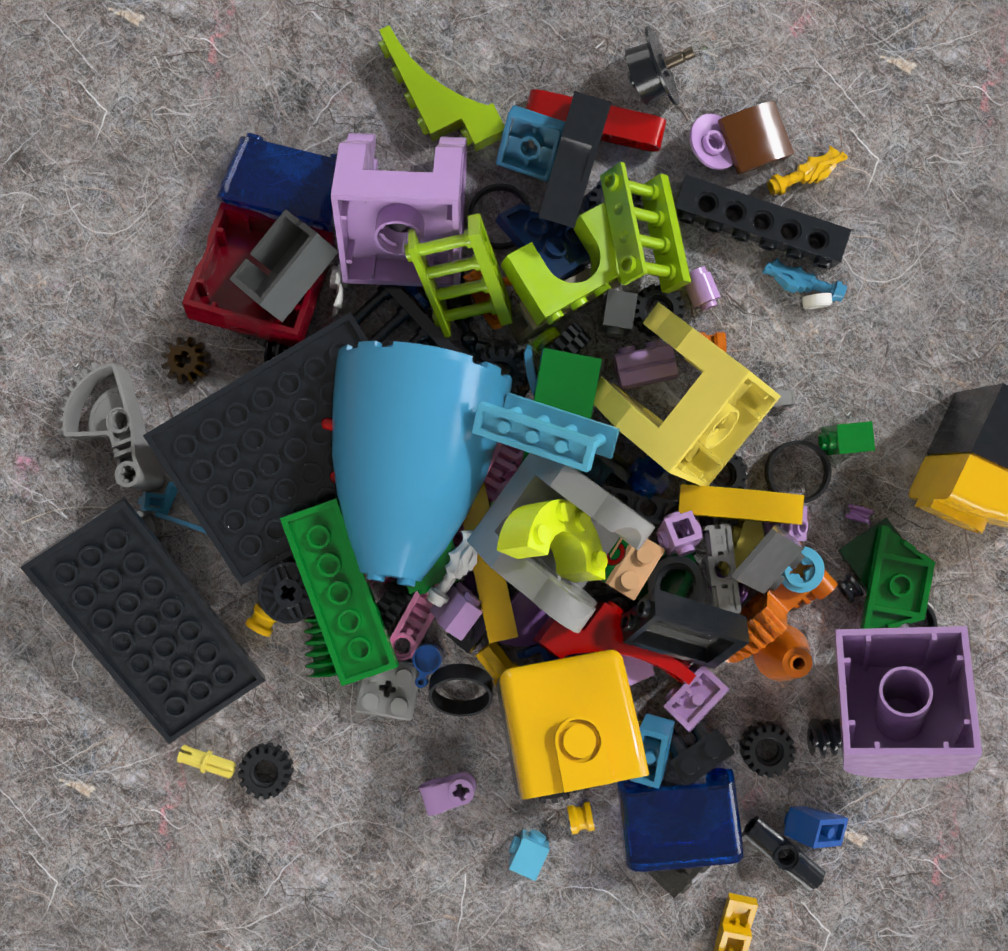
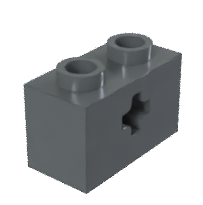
M608 289L603 298L598 332H603L605 338L620 340L621 336H627L633 327L638 294Z

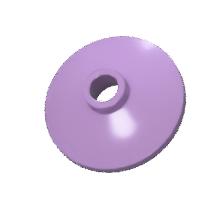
M705 114L696 119L691 126L690 144L692 150L705 166L715 170L727 169L734 163L718 124V120L723 117L716 114Z

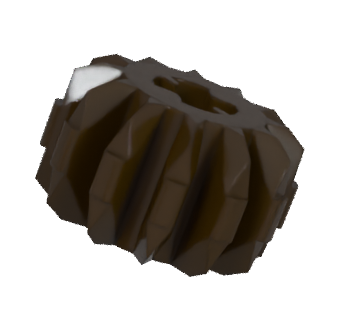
M177 337V346L170 342L167 343V347L171 351L169 354L166 352L161 354V357L168 359V362L163 363L161 367L162 369L170 370L167 375L169 379L177 378V383L180 385H184L186 381L191 385H195L197 381L196 376L200 379L206 378L202 369H211V365L204 362V360L211 357V353L203 352L206 346L204 343L199 342L196 344V339L193 337H188L186 341L182 337ZM191 358L190 364H183L182 359Z

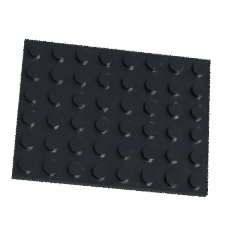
M351 312L143 435L241 586L293 555L280 518L338 498L336 483L330 480V475L334 472L332 431L324 429L321 422L325 418L332 419L333 390L339 349L345 345L353 346L352 349L358 347V342L368 341Z

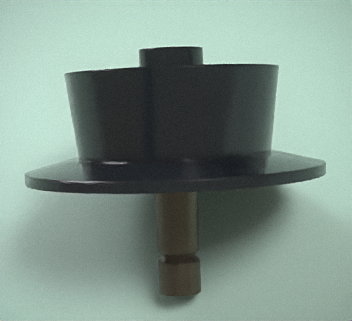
M648 25L645 27L647 43L625 50L630 82L633 88L637 89L645 105L648 106L667 94L671 102L677 106L679 105V95L671 68L684 63L686 60L689 61L695 58V51L690 46L683 49V51L666 57L656 34Z

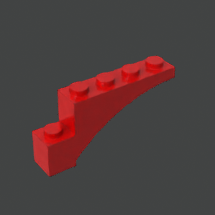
M597 601L594 607L596 610L579 633L573 632L552 617H549L533 638L534 642L557 659H562L566 655L615 650L621 655L645 661L663 670L681 683L690 685L696 676L689 670L691 665L685 660L623 643V634L620 627L623 610L611 601H608V603Z

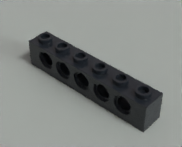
M686 175L683 179L674 204L677 219L680 222L686 224L696 222L705 225L704 229L710 232L721 233L723 231L732 234L731 237L740 242L751 240L759 243L758 246L764 250L775 251V249L786 252V256L791 259L802 260L805 258L814 261L813 265L822 269H830V267L833 268L841 263L852 229ZM698 202H709L712 208L711 212L700 210ZM726 210L736 211L739 217L738 221H730L726 216ZM756 218L763 220L766 226L765 230L756 229L753 220ZM782 227L791 230L792 240H787L782 236ZM809 236L818 239L819 249H814L810 246L808 242Z

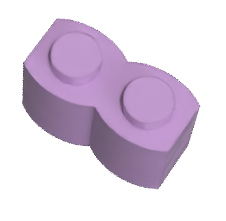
M459 581L457 585L453 583L448 591L449 601L447 604H443L441 608L433 604L430 612L437 618L438 624L445 631L462 641L483 613V610L479 606L481 600L472 594L473 590Z

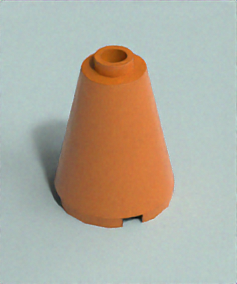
M787 625V629L782 635H779L773 642L767 644L765 648H761L757 653L753 654L754 662L760 672L775 681H789L804 677L812 668V656L808 640L800 630L790 625Z

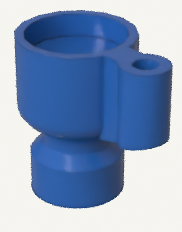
M427 643L421 645L413 654L414 667L420 672L419 677L415 680L418 688L425 687L429 683V674L434 673L443 663L444 652L437 644Z

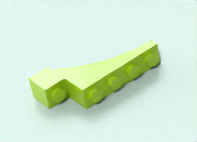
M390 25L379 30L382 41L378 42L380 50L385 59L391 58L394 67L391 68L393 76L398 85L404 84L407 92L403 95L411 110L416 108L420 116L416 121L423 135L429 134L432 142L440 139V137H444L463 127L460 133L462 137L466 138L467 146L472 144L475 152L502 139L505 126L493 103L489 105L482 104L445 87L427 74L410 57L398 41Z

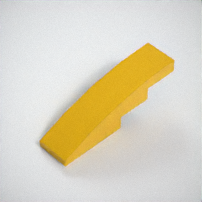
M681 484L678 512L682 514L692 510L693 515L802 525L804 495Z
M728 892L714 951H748L752 940L751 927L758 908L757 898Z

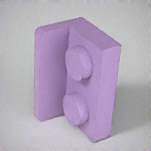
M703 665L700 668L694 666L690 670L696 675L690 685L684 684L680 689L677 686L673 688L665 697L667 703L663 706L689 732L730 690Z

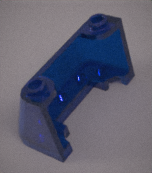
M247 133L246 137L241 136L219 184L216 198L220 202L280 216L286 209L307 226L321 227L323 230L333 232L336 235L331 190L337 154H330V157L267 142L257 134Z
M714 768L711 772L707 773L705 784L660 787L659 789H648L647 785L630 781V779L618 781L621 840L627 867L635 872L727 865L740 862L743 859V840L733 770Z

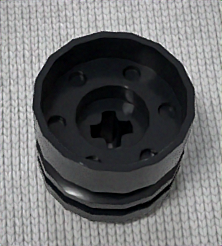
M290 559L273 566L263 575L258 587V599L263 611L271 619L284 624L297 623L314 613L295 559ZM294 587L296 591L293 596L287 597L285 593L288 591V588Z

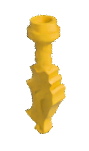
M829 145V150L825 155L818 157L808 156L807 162L799 164L797 170L790 173V175L782 177L779 174L771 176V179L767 180L768 191L772 196H781L786 193L787 187L794 183L801 182L805 184L807 182L811 184L813 181L814 183L823 181L837 167L836 164L846 161L848 156L843 151L839 152Z

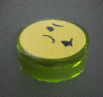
M551 327L534 340L533 346L539 353H542V348H548L561 334L556 327Z

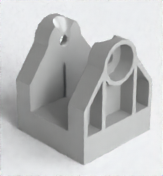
M529 453L467 539V542L494 571L527 596L541 610L566 628L579 633L596 610L594 607L597 604L583 589L587 582L574 583L560 577L556 573V562L551 548H549L548 555L516 559L497 551L499 535L508 516L515 509L523 505L556 499L569 500L591 517V521L600 538L602 549L606 555L620 537L639 551L655 527L575 468Z

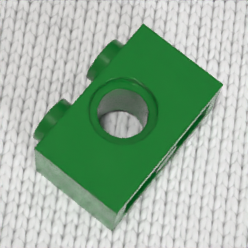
M867 421L821 427V433L818 434L819 447L826 455L875 451L873 422Z

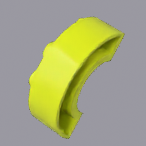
M556 499L523 505L515 509L506 519L499 535L497 551L516 559L548 555L549 548H551L556 562V573L560 577L574 583L605 580V568L608 563L607 555L602 549L600 538L591 521V517L569 500Z

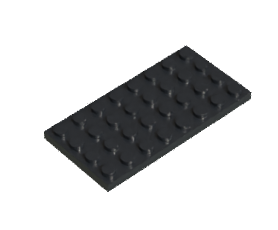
M125 497L25 561L20 567L168 744L174 742L265 681L263 672Z

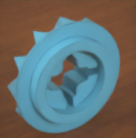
M806 546L801 552L805 557L800 564L811 566L803 571V578L797 573H789L793 571L790 566L781 574L785 578L782 582L783 586L797 593H805L815 589L821 583L824 576L825 568L821 556L815 550Z

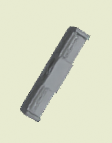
M727 523L705 525L702 530H707L705 540L707 554H710V556L705 557L709 585L714 586L711 587L714 607L739 614L741 612L738 581L731 576L736 570L731 526ZM719 561H725L729 565V573L723 578L717 577L714 573V566Z

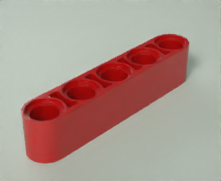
M533 89L529 92L526 109L566 122L573 97ZM610 106L600 141L649 152H658L661 149L666 120L656 115Z

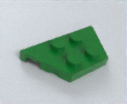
M879 525L860 629L898 628L902 624H912L925 620L935 561L919 552L915 546L891 531V528L885 525Z

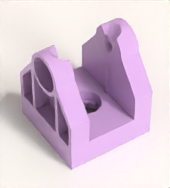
M349 133L347 140L339 143L331 190L343 283L423 286L413 261L408 262L405 255L404 244L408 243V232H396L387 228L386 225L398 223L415 229L420 243L464 233L467 140L465 137H440L439 144L435 147L433 173L378 170V159L374 158L376 135ZM463 247L425 256L430 266L462 259ZM461 272L435 278L438 287L460 284Z

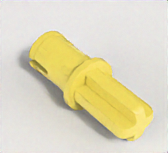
M185 744L181 747L183 753L179 751L177 757L178 763L198 768L203 774L207 771L229 779L236 769V763L215 756L210 750L204 752Z

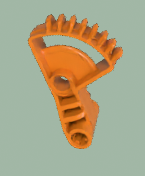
M799 563L789 573H797L803 578V571L811 565ZM824 570L821 583L809 592H793L784 587L782 583L774 592L770 588L765 594L758 592L741 608L739 613L747 617L750 643L725 661L727 663L742 661L744 658H749L752 654L757 653L761 648H765L767 644L773 642L775 638L782 635L787 629V613L792 608H800L799 604L802 603L806 605L811 604V601L816 598L818 600L825 598L836 588L838 583Z

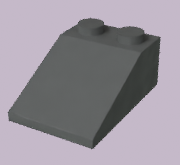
M776 524L731 576L735 580L763 594L769 588L774 592L785 580L781 574L787 567L790 566L794 569L805 557L801 553L805 546Z

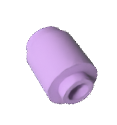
M705 266L690 271L691 283L685 285L693 308L700 307L702 312L717 306L716 300L721 298L711 272H707Z

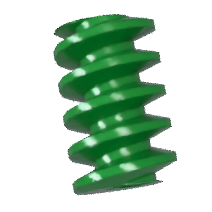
M316 616L304 619V622L312 624V627L304 630L305 634L312 635V639L305 641L304 645L313 647V650L305 653L306 657L313 658V662L305 665V668L311 669L314 672L307 675V677L336 676L337 673Z

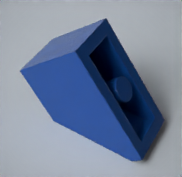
M807 806L790 807L784 819L785 829L783 835L811 848L842 846L849 818Z

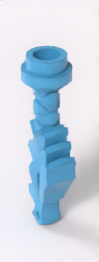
M779 257L771 263L768 262L762 271L763 274L773 276L775 281L785 291L791 293L797 291L799 293H808L815 290L822 293H831L832 302H841L847 290V286L843 285L841 281L837 280L832 284L816 279L814 273L804 272L802 266H785L779 261Z

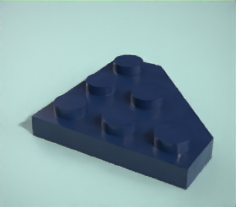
M517 204L500 213L495 220L497 225L518 249L532 242L550 272L561 280L591 263L587 250L572 227L539 218V213L530 211V206Z

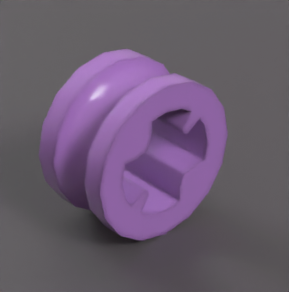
M848 504L850 512L845 514V518L864 524H871L869 516L874 514V510Z

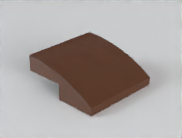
M774 100L738 111L718 120L737 174L760 169L766 164L787 159L794 154Z

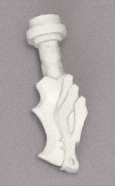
M473 530L461 531L463 534L461 544L455 550L448 553L450 561L445 565L446 574L438 586L430 587L428 591V601L440 608L449 601L448 591L455 580L462 579V576H466L468 570L472 571L473 567L477 564V552L467 542Z

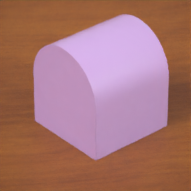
M967 626L835 629V657L843 769L848 773L859 776L888 779L937 778L971 771L982 756Z

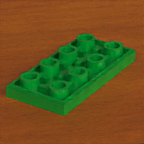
M542 348L533 401L591 419L602 359ZM523 451L521 464L528 456L529 452Z

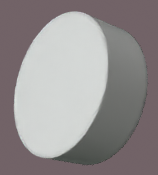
M819 293L802 297L803 308L818 309L831 306L833 304L832 294Z

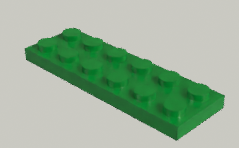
M336 498L280 518L341 686L397 668L399 663L368 579H366L367 575L361 573L346 531L339 499Z

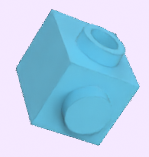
M523 829L519 837L514 836L508 851L511 853L509 870L536 881L550 850L549 840H546V836L533 829L530 832Z

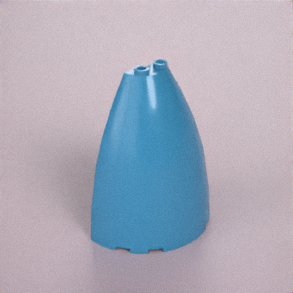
M377 341L358 342V347L352 349L353 346L345 345L339 349L336 360L332 409V458L337 495L346 531L360 572L367 574L366 579L385 582V576L398 578L397 584L415 587V582L423 580L452 541L468 516L486 479L497 441L472 433L478 403L484 401L504 408L506 395L511 393L512 378L510 375L502 376L501 368L494 364L481 362L478 365L473 363V356L435 346L393 341V345L388 347H382V344Z

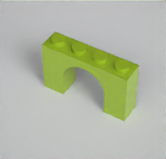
M604 202L580 215L573 228L591 260V273L588 280L579 283H569L554 276L532 242L507 255L501 263L502 270L537 326L545 321L549 325L558 321L564 316V310L570 307L573 311L577 310L588 302L587 297L595 294L596 297L603 295L608 289L612 288L610 284L617 280L622 284Z

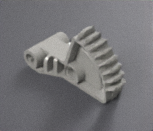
M96 362L91 363L92 371L82 369L84 377H73L76 386H67L71 393L69 396L62 397L66 402L65 407L58 408L63 412V417L56 419L58 423L63 424V427L57 430L58 434L78 440L110 439L114 459L117 462V468L114 473L116 482L122 487L148 492L159 490L164 482L163 471L160 461L143 437L146 431L128 370L121 365L113 363L103 366ZM115 375L117 386L104 392L95 401L90 411L89 431L79 432L80 415L87 397L99 383ZM127 416V425L122 428L121 422Z

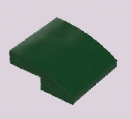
M887 517L838 550V553L855 573L854 577L866 593L879 525L888 526L891 528V531L901 537Z

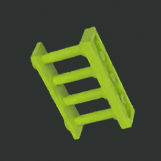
M619 162L601 174L600 179L622 285H627L648 274L658 276L661 291L670 294L691 283L668 175L660 173L644 184L628 180L624 162ZM631 193L642 196L644 209L634 207ZM637 220L647 222L650 236L639 234ZM642 247L653 249L656 264L645 262Z
M480 213L468 216V229L459 235L420 243L415 229L408 230V243L404 244L406 258L408 262L413 261L433 308L435 326L441 327L445 338L451 337V321L492 312V315L497 314L501 326L513 323L512 303ZM463 246L473 248L474 251L472 257L434 266L429 265L425 256ZM472 269L481 271L483 275L479 280L440 289L435 280L437 277ZM484 291L485 294H490L489 301L450 310L447 309L444 302L446 299Z

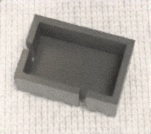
M285 209L250 253L271 270L270 274L266 275L249 260L245 259L229 280L261 307L283 322L331 263L338 251L317 232Z

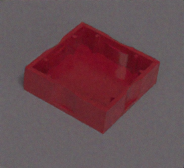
M221 202L207 237L205 253L194 270L182 305L188 319L292 347L305 338L330 264L297 303L292 312L281 322L229 280L245 259L249 260L266 275L270 274L271 270L250 253L276 222V219L260 212ZM309 226L335 248L333 232Z

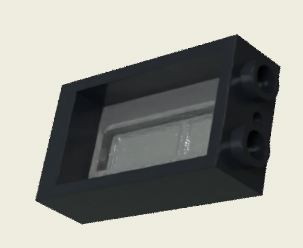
M658 589L650 591L622 616L620 622L623 643L714 669L750 643L746 616Z

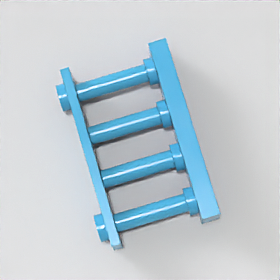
M507 393L504 408L484 401L478 403L472 433L588 472L592 468L595 454L609 459L613 457L620 429L512 393Z

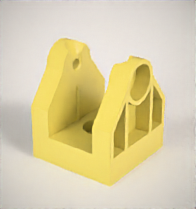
M657 302L643 324L682 354L684 359L702 374L665 421L632 398L624 390H621L620 387L614 383L611 384L603 377L598 380L594 406L599 409L614 427L619 428L622 434L666 471L697 485L709 486L781 396L709 339Z

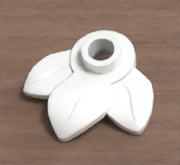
M340 263L338 266L333 265L329 287L336 289L332 317L338 314L339 309L343 307V288H348L349 284L342 281Z

